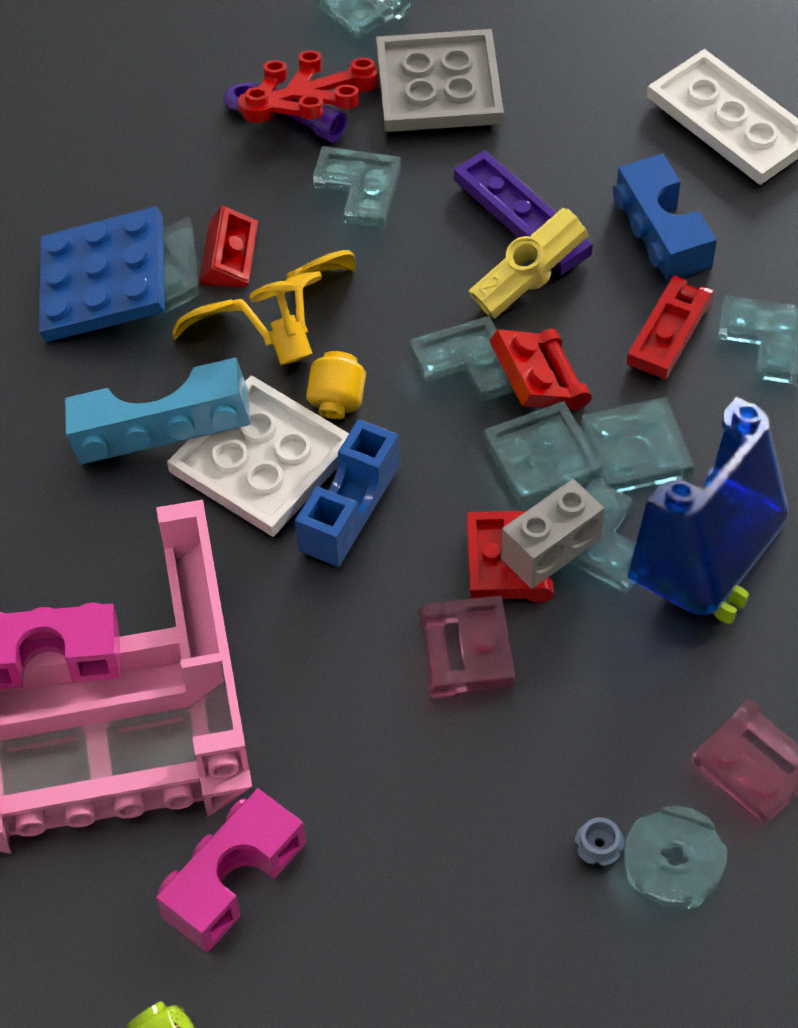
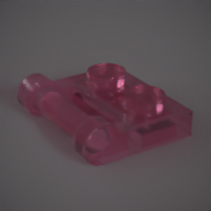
M502 596L430 603L419 609L420 626L426 631L432 676L428 679L429 693L433 698L444 699L454 696L457 692L515 686V672ZM457 622L464 670L450 671L444 626L447 623Z
M748 699L723 726L693 752L691 762L766 825L798 794V744L761 714L762 708L756 702ZM749 728L793 765L796 770L787 775L747 741L742 734Z

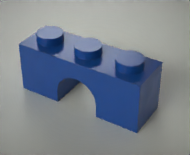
M659 154L618 167L617 185L613 186V197L617 207L620 210L624 209L627 213L635 237L641 238L646 245L651 264L655 268L659 267L668 282L671 281L673 276L681 278L712 268L717 239L699 210L685 215L668 213L677 210L681 181L664 154Z
M357 420L338 451V468L330 489L326 490L316 486L295 520L298 551L336 567L341 565L400 467L399 434L363 420Z

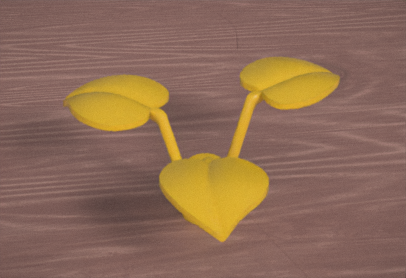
M350 250L326 254L289 272L286 275L287 279L285 281L269 283L253 291L249 295L252 302H259L273 296L277 297L282 318L270 323L273 330L271 332L265 328L243 299H231L201 306L182 316L173 329L174 340L186 328L203 318L221 312L241 311L262 335L265 345L273 344L280 366L309 357L313 353L306 336L308 330L304 317L303 288L319 281L322 278L321 271L344 269L354 272L356 267L354 254ZM292 290L295 291L296 318L295 315H290L285 299L286 292Z

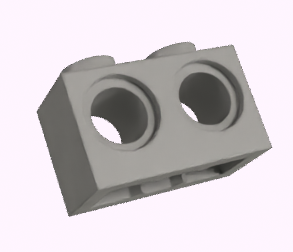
M572 479L502 528L501 559L533 589L601 540L605 508L578 482Z

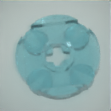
M682 806L660 808L659 813L651 814L647 818L644 815L638 819L628 833L624 851V863L628 873V882L634 890L641 892L646 898L658 904L671 907H698L707 896L717 889L722 880L727 862V849L724 840L721 842L720 836L714 831L715 825L702 813ZM673 847H679L683 849L682 857L687 859L688 862L685 864L679 863L678 866L667 863V859L662 857L661 853L662 851L670 853Z

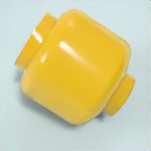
M340 351L326 352L323 357L318 358L311 365L306 399L312 406L319 409L318 413L322 417L342 419L345 413L354 412L361 406L366 371L362 365L357 363V358L349 353Z

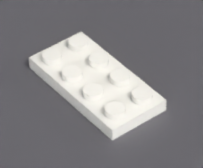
M705 49L648 86V99L759 185L798 159V118Z

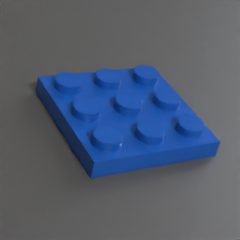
M157 206L41 236L39 333L45 342L165 313L163 216Z

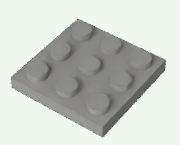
M492 29L376 37L385 132L504 123V110Z

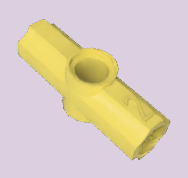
M560 209L530 237H519L512 241L507 247L506 258L468 290L471 297L489 317L495 319L528 289H538L545 285L550 279L551 269L589 236L587 229L569 209ZM535 260L529 266H522L527 261Z

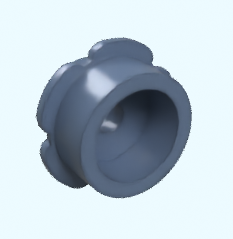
M599 817L587 821L579 828L575 836V843L579 845L577 853L582 860L588 864H595L597 862L602 866H608L619 859V851L624 849L625 839L613 821ZM597 840H602L604 842V845L602 847H598L595 845V842Z

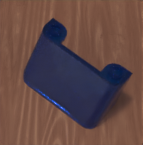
M736 397L723 414L722 428L724 432L714 467L706 477L704 484L706 489L702 490L686 481L672 480L660 485L647 499L627 576L633 582L697 615L712 614L721 608L783 529L790 510L769 418L759 407L739 397Z

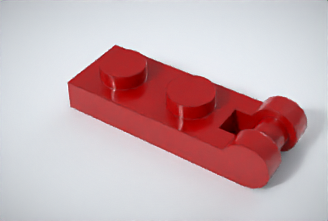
M673 276L629 350L626 364L666 380L703 314L707 313L714 297V290L704 286L697 289L687 285V280Z

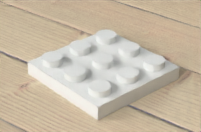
M251 375L245 381L248 388L251 425L189 439L167 461L170 473L274 537L309 499L315 487H320L337 469L338 451L349 433Z

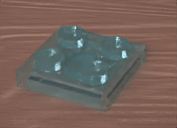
M667 397L582 415L581 426L607 495L692 477L694 465Z
M564 401L483 430V441L520 507L548 497L572 479L582 485L602 477L603 466Z

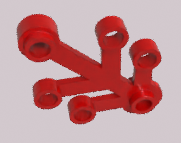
M304 51L298 55L299 69L287 88L276 90L278 84L287 80V64L280 60L266 62L263 65L264 79L258 87L248 89L238 98V109L242 112L245 120L255 123L272 119L274 112L297 115L304 119H317L323 115V104L334 105L341 109L355 108L359 104L358 92H369L378 87L379 70L374 65L372 59L357 58L351 62V66L347 71L311 81L313 76L322 70V55L317 51Z

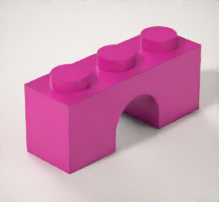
M86 603L80 607L59 609L39 607L27 612H0V689L24 687V669L27 663L34 656L43 652H57L65 656L72 683L121 678L119 626L114 605Z
M258 788L247 800H239L229 811L226 823L214 835L209 834L198 843L193 852L192 859L180 872H172L163 881L156 897L161 917L205 953H208L241 916L237 896L222 885L224 878L229 872L238 867L252 866L275 879L306 844L303 821Z

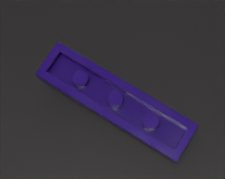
M486 150L454 169V181L518 238L530 237L557 213ZM585 239L557 263L553 269L560 276L592 256L593 244L588 239Z

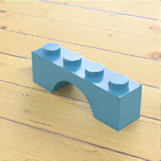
M236 357L193 367L188 379L178 390L167 397L149 403H128L115 397L108 388L65 398L66 436L80 465L251 425L248 388Z

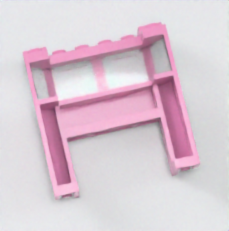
M203 500L156 507L176 627L120 637L121 678L72 683L65 656L57 652H43L34 656L27 663L24 669V687L0 689L1 852L11 854L10 836L12 835L36 836L50 828L67 825L76 828L85 827L94 823L95 820L116 816L126 819L134 818L143 814L144 811L165 807L174 810L189 807L194 802L203 800L207 817H209L252 787Z

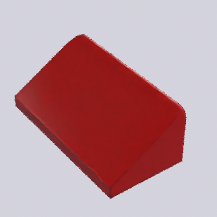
M223 205L219 208L208 225L199 283L246 287L249 284L258 220Z

